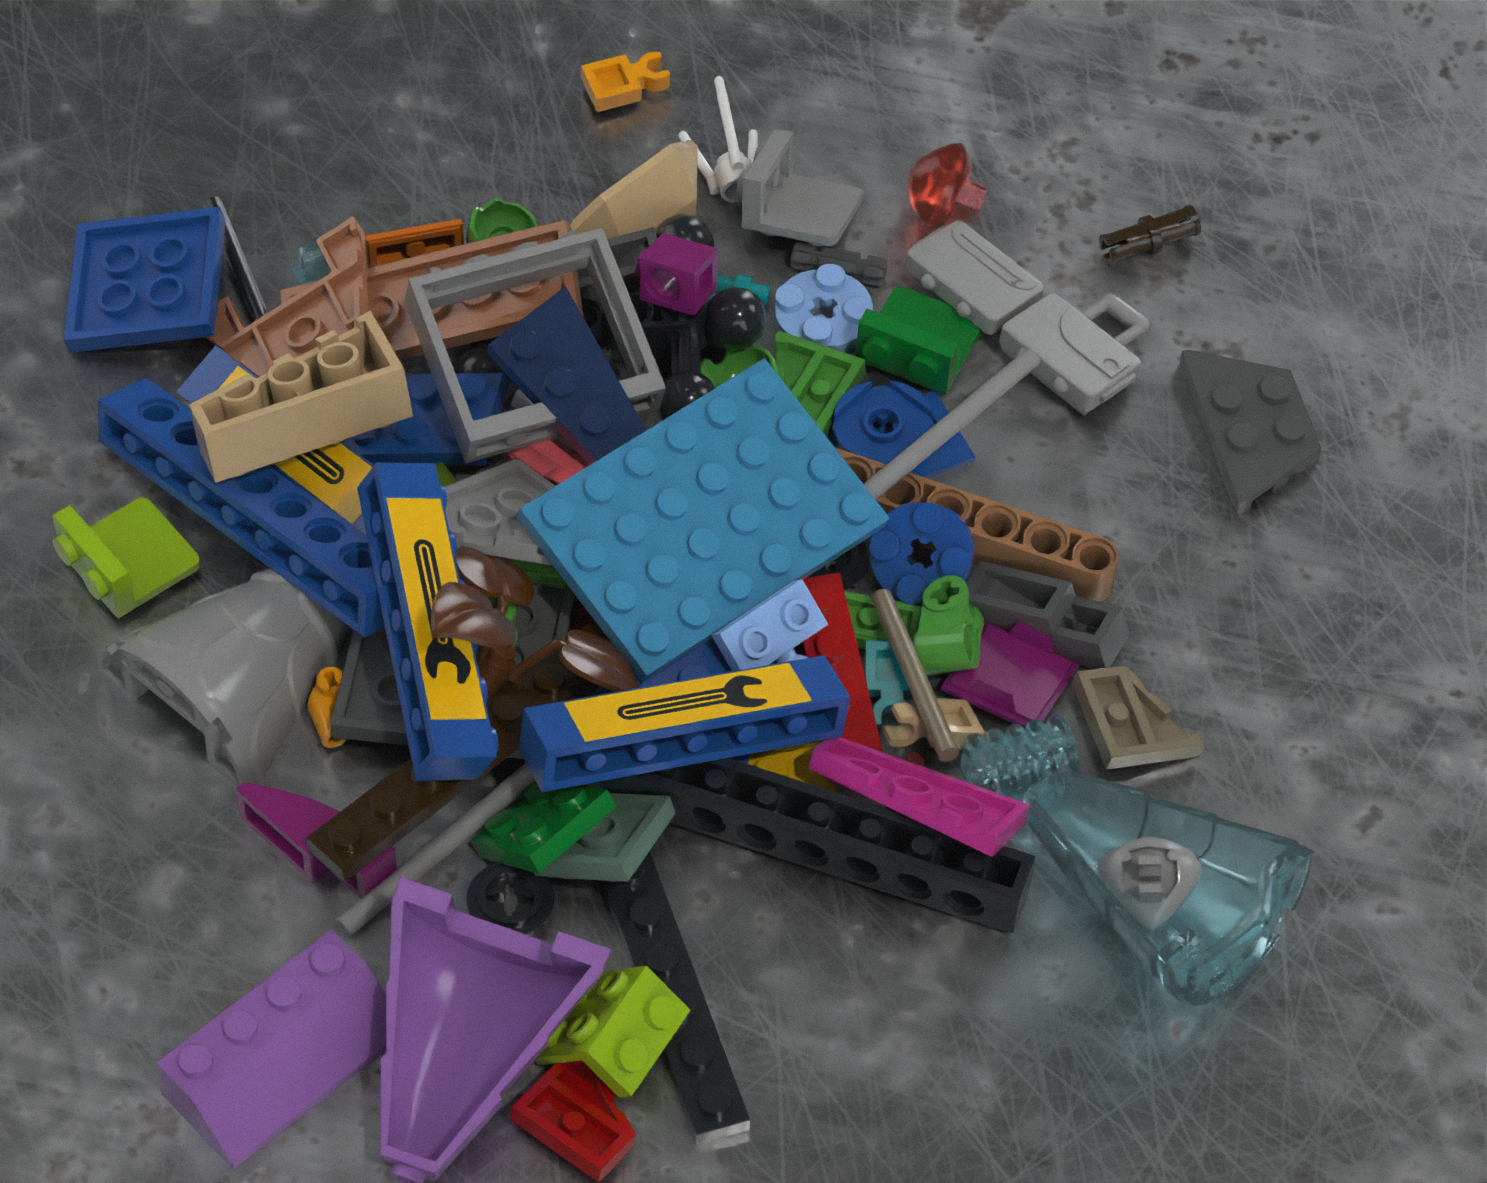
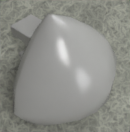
M1148 836L1123 843L1107 852L1097 870L1105 889L1116 903L1132 919L1151 931L1167 921L1186 901L1196 887L1202 865L1191 850L1169 840Z

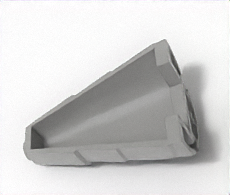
M268 568L253 574L249 582L203 598L193 603L189 608L154 621L111 643L98 656L97 672L133 702L149 689L204 734L208 763L235 786L239 787L244 782L256 784L263 779L296 718L301 717L308 703L311 691L316 684L317 674L321 669L327 667L328 664L335 662L352 628L281 575Z

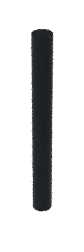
M210 197L205 200L203 207H220L225 216L222 254L250 322L253 323L268 313L221 198Z

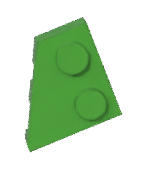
M778 330L775 335L776 362L780 368V378L827 437L833 427L835 407L838 401L847 391L859 385L866 373L865 359Z

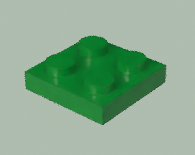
M534 781L526 787L524 796L508 810H503L493 815L486 822L485 829L472 839L471 843L482 859L540 874L617 806L609 791L604 788L584 784L541 792L537 782Z

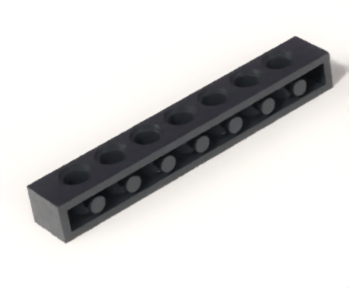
M719 759L604 781V789H607L609 793L670 796L676 814L669 823L1013 934L1030 890L1036 857L1034 855L1003 846L991 857L899 812L734 759Z

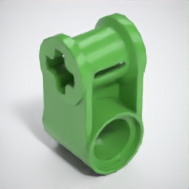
M947 575L938 578L930 583L923 593L919 627L914 637V647L927 676L976 669L980 662V640L984 626V617L979 609L972 606L968 600L969 588L961 577Z

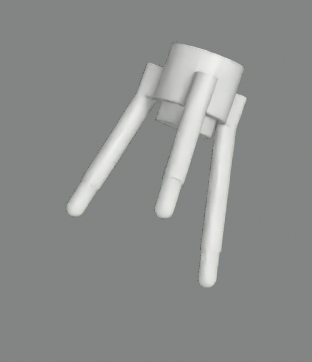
M717 76L714 79L729 152L722 154L717 159V165L713 172L698 149L697 167L706 179L711 195L720 193L721 198L725 201L741 202L742 200L737 199L736 196L737 182L740 173L743 170L748 171L753 163L758 147V133L755 129H751L748 133L747 158L739 151L724 79L721 76ZM681 131L678 135L681 142L685 143L687 140H691L686 131Z

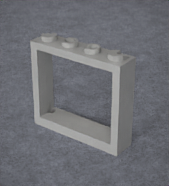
M603 228L575 234V231L572 230L563 234L557 240L542 244L526 242L516 246L511 252L493 257L487 254L477 255L469 258L462 265L444 270L439 267L429 268L428 274L408 280L405 305L465 464L563 437V435L552 425V423L556 422L557 418L542 402L473 421L431 310L438 307L587 268L630 378L620 380V384L638 415L659 410L666 387Z

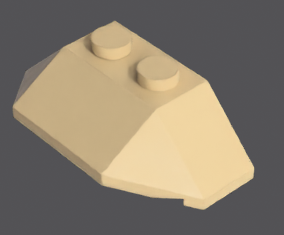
M687 140L685 143L669 144L594 199L573 219L570 224L571 229L575 231V234L603 228L606 238L610 239L654 227L656 230V227L665 219L679 213L696 216L698 145L692 140Z

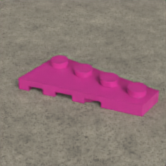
M841 737L824 740L813 749L808 768L824 776L832 784L856 791L991 857L1025 825L1030 804Z

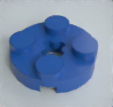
M872 381L861 383L847 391L835 407L832 433L833 444L836 448L888 464L934 426L932 410L927 399L918 390L905 383L889 381V386L880 385L872 387ZM888 421L893 423L892 431L889 433L874 431V422L881 425L886 424Z
M927 502L904 504L888 513L887 515L890 520L886 526L872 535L869 549L874 575L884 589L890 590L893 597L900 599L906 604L922 605V596L925 589L938 578L956 575L961 577L966 583L973 567V557L975 556L974 538L963 518L945 506ZM917 539L923 545L932 542L936 548V551L930 555L933 564L928 568L921 562L913 564L910 559V555L914 552L912 543Z

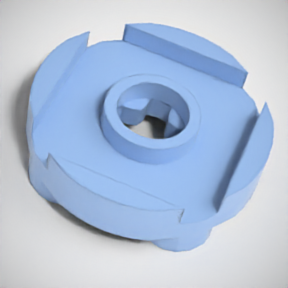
M824 264L817 270H809L793 276L777 289L775 294L774 327L776 332L779 330L849 354L856 350L859 320L867 308L873 310L872 299L866 288L855 278L846 275L842 267L836 264ZM825 308L832 311V318L827 319L822 314L817 316L812 314L816 309Z

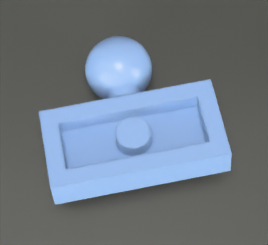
M799 579L792 581L711 636L731 670L737 671L766 666L775 660L777 663L808 658L807 656L796 654L793 648L827 626L828 623L804 581Z

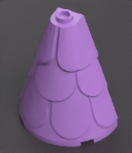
M400 876L396 886V893L391 901L390 980L386 982V1054L381 1056L380 1154L383 1162L392 1168L389 1174L390 1177L401 1183H423L424 1181L434 1182L443 1174L502 1107L501 1098L544 1051L548 1046L551 1035L603 974V968L611 954L610 948L560 931L557 933L554 944L456 911L453 894Z

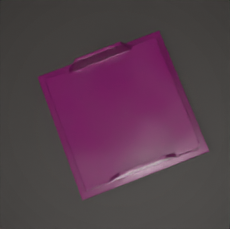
M1019 621L1009 632L986 622L982 628L978 667L971 670L951 672L941 686V690L1036 733L1080 665L1055 654L1052 636Z

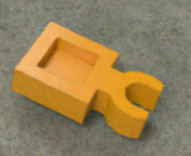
M660 52L646 53L638 62L630 64L626 54L581 65V80L596 112L642 101V89L658 92L669 88L670 72L669 70L652 72L662 69V55Z

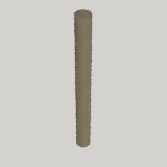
M888 589L878 590L871 597L872 603L940 761H951L959 755V749L891 591Z

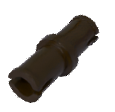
M1187 205L1182 209L1155 218L1151 215L1140 217L1135 225L1109 234H1102L1099 236L1101 250L1121 245L1110 249L1103 257L1109 265H1112L1117 261L1146 251L1149 254L1161 252L1163 245L1199 235L1201 233L1199 219L1180 225V223L1191 220V217L1196 216L1197 212L1192 205Z

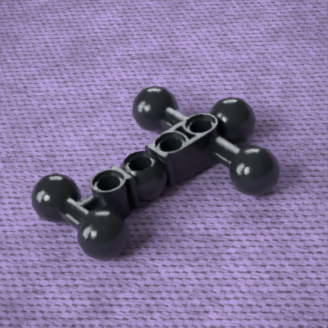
M679 213L668 217L655 230L657 238L662 233L714 247L713 235L707 224L693 215ZM734 286L720 290L708 300L706 308L704 304L693 316L640 300V292L629 293L654 358L671 357V374L663 380L666 389L660 408L656 410L660 420L663 421L715 389L712 381L701 373V350L708 344L709 337L722 348L740 350L751 346L762 336L767 314L763 303L756 294L746 288ZM581 298L583 318L602 352L605 354L611 349L612 359H619L621 353L602 304L597 300ZM498 337L470 343V350L457 360L454 369L455 373L503 372L486 353L488 344ZM504 373L510 385L506 396L507 400L510 396H512L515 384Z

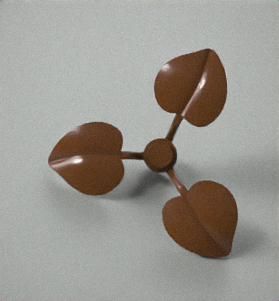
M465 546L457 549L455 559L459 578L467 585L448 582L441 586L432 605V637L457 638L477 644L476 659L480 677H483L487 684V700L499 691L506 679L516 683L525 671L554 652H559L560 661L569 670L594 684L614 692L639 688L634 671L620 650L604 638L582 630H570L565 640L554 639L516 665L513 659L516 652L512 647L516 640V630L511 621L504 615L508 607V601L526 607L533 600L534 587L529 576L520 566L508 558L486 555L481 551ZM486 596L496 597V609L493 608Z

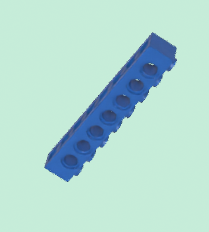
M148 378L98 399V441L364 638L385 628L368 540L364 533L313 498L301 487H298L274 470L270 465L246 472L239 477L215 483L200 453L190 409Z

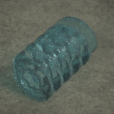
M1059 714L1049 716L1046 724L1037 718L1031 719L1027 722L1025 729L1020 724H1011L1007 727L1005 734L998 728H992L987 731L985 740L980 734L976 732L971 733L966 737L964 746L961 747V767L965 782L979 787L987 784L991 791L1002 794V780L1007 779L1014 792L1018 793L1022 791L1023 775L1028 774L1034 787L1039 788L1043 784V771L1045 770L1049 771L1055 783L1063 781V766L1068 765L1075 776L1079 774V757L1074 734L1067 721Z

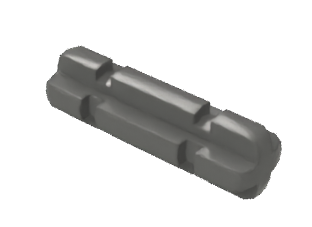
M797 241L793 247L791 267L795 270L805 272L811 270V268L818 269L824 264H836L844 269L846 275L855 279L862 278V284L879 287L885 281L888 265L887 260L884 258L868 255L867 259H862L861 253L822 246V250L815 249L816 246L804 241Z

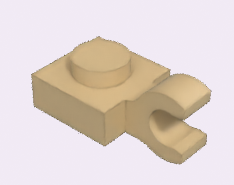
M937 698L958 749L978 750L985 732L968 701L964 699ZM905 702L893 704L891 710L898 723L902 724L883 727L882 732L889 745L905 747L922 737H926L930 746L934 747L917 706Z

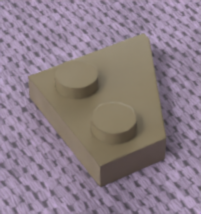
M1122 665L1076 672L1072 686L1106 770L1200 756L1205 746L1203 739L1196 732L1190 736L1186 735L1169 718L1172 709L1158 696L1148 692L1143 682L1127 666Z

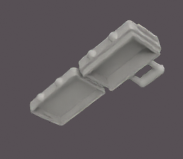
M955 220L947 226H941L910 246L904 265L906 271L917 278L924 288L932 290L956 309L959 316L966 317L986 334L992 335L1001 330L999 338L1001 350L1013 360L1027 348L1034 350L1040 357L1041 363L1030 373L1084 416L1137 379L1141 360L1124 346L1138 336L1145 334L1149 330L1150 324L1143 314L1117 294H1105L1101 300L1081 313L1055 293H1050L1042 298L1044 286L1041 282L960 220ZM1106 311L1128 329L1113 338L1091 320Z

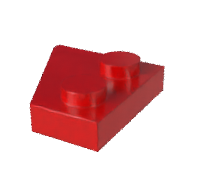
M582 1060L554 1064L511 1108V1121L598 1183L634 1147L636 1136L626 1115L615 1106V1096L612 1090Z

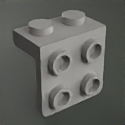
M774 129L765 145L757 147L753 163L748 171L743 170L738 178L736 196L737 199L742 200V228L759 231L767 236H783L802 240L814 246H832L837 244L863 201V190L855 186L792 174L793 132Z

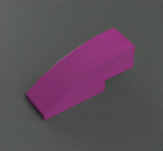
M244 782L236 788L239 818L311 883H314L328 870L336 876L308 850L306 837L340 811L308 797L273 787ZM390 847L345 883L340 878L338 879L362 899L397 870L396 849Z

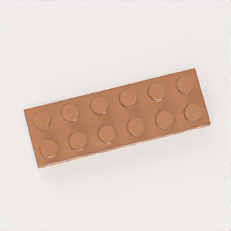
M565 219L367 268L368 310L372 312L399 360L424 355L405 305V296L410 278L428 274L429 268L439 267L444 270L462 265L466 260L477 255L487 254L493 257L508 253L516 246L526 242L542 244L554 241L563 234L572 231ZM577 271L431 309L446 349L502 335L565 286L583 316ZM317 281L280 290L281 304Z

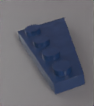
M566 286L488 344L486 352L488 356L533 404L542 402L557 418L556 422L552 423V425L589 465L646 431L645 426Z

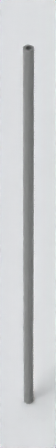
M1027 348L867 480L864 486L875 500L1040 365L1041 360L1038 354L1031 348ZM527 764L522 765L337 918L336 923L347 936L353 935L391 903L392 897L396 893V886L400 876L415 882L418 881L482 828L493 815L501 812L524 793L526 787L535 781Z

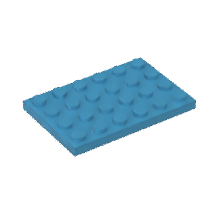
M765 358L519 509L516 518L611 643L626 657L634 673L642 683L711 640L712 634L792 581L804 580L883 529L890 520L889 516Z

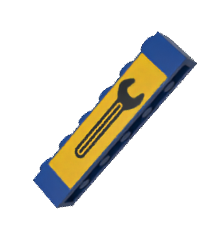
M215 345L178 389L177 393L191 404L245 375L258 377ZM343 441L297 455L286 461L270 464L274 470L298 487H301L313 498L336 512L341 518L366 535L357 487L374 465Z
M376 462L359 484L357 490L416 781L477 779L497 757L498 751L497 732L494 727L490 726L486 707L488 698L487 684L485 679L480 677L476 659L477 644L457 638H433L431 630L432 605L441 586L448 582L465 584L459 578L455 559L457 553L456 537L449 530L445 511L447 505L446 489L443 484L439 483L435 463Z
M825 655L527 707L523 711L519 751L541 792L843 737L850 695Z

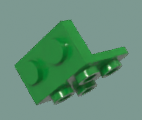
M896 287L891 292L880 313L867 308L859 320L856 357L865 359V364L947 395L980 337L982 330L966 317L959 316L957 310L951 305L906 287Z

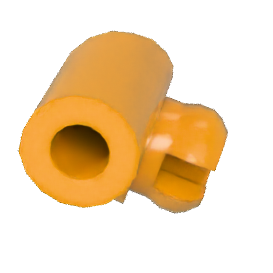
M333 666L325 667L319 671L316 677V684L311 691L307 704L319 738L326 748L339 747L347 740L332 737L331 721L343 676V671Z

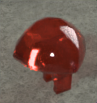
M963 143L949 144L920 158L909 172L907 187L911 205L917 220L924 228L933 227L951 218L955 210L956 201L978 211L983 206L988 194L986 191L987 187L968 179L972 171V165Z

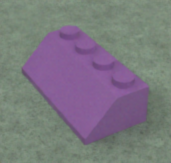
M331 929L157 1061L156 1065L162 1096L234 1170L386 1051V994L369 966Z

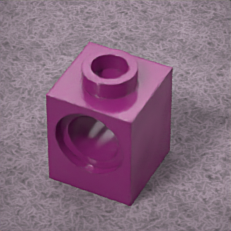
M662 233L648 249H644L640 253L636 263V277L640 278V300L694 316L717 290V248Z

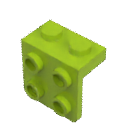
M140 497L90 527L71 505L53 514L56 537L52 539V543L58 556L67 566L71 565L77 571L92 596L97 600L101 599L117 619L200 568L198 553L147 498Z
M647 966L603 972L600 979L551 1035L548 1046L536 1058L535 1062L538 1065L582 1060L619 1097L632 1096L680 1027L690 1009Z

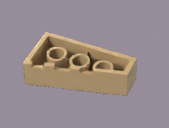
M371 311L356 317V327L339 336L338 333L331 330L316 338L317 347L303 355L294 358L287 353L273 360L268 373L258 378L245 375L189 404L200 453L215 483L239 477L246 472L279 461H286L297 455L329 444H337L347 438L377 428L387 427L395 422L413 417L404 367Z

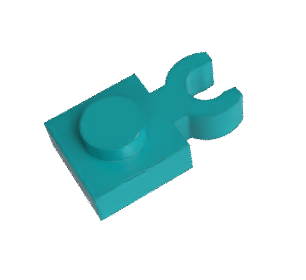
M866 640L865 679L870 697H880L873 706V712L878 732H881L882 717L886 713L892 712L893 704L908 703L903 698H913L890 642Z

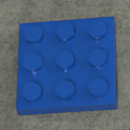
M212 207L77 224L63 340L69 352L215 336L226 221L221 208Z

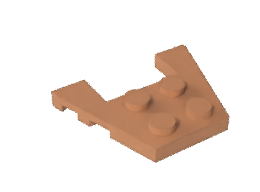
M352 216L317 238L316 242L331 269V273L248 326H245L237 307L228 296L218 301L215 336L203 338L213 346H218L254 375L260 377L268 373L273 360L287 353L297 358L316 348L315 339L329 331L334 330L339 336L356 327L355 318L369 311L365 232L362 226Z

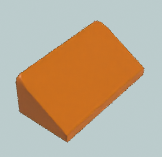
M462 218L365 235L366 267L371 268L464 245Z

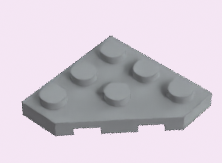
M516 458L446 486L447 505L445 511L449 530L456 537L457 549L465 546L481 551L486 555L552 565L516 518V515L521 507L554 488L555 485L519 458Z

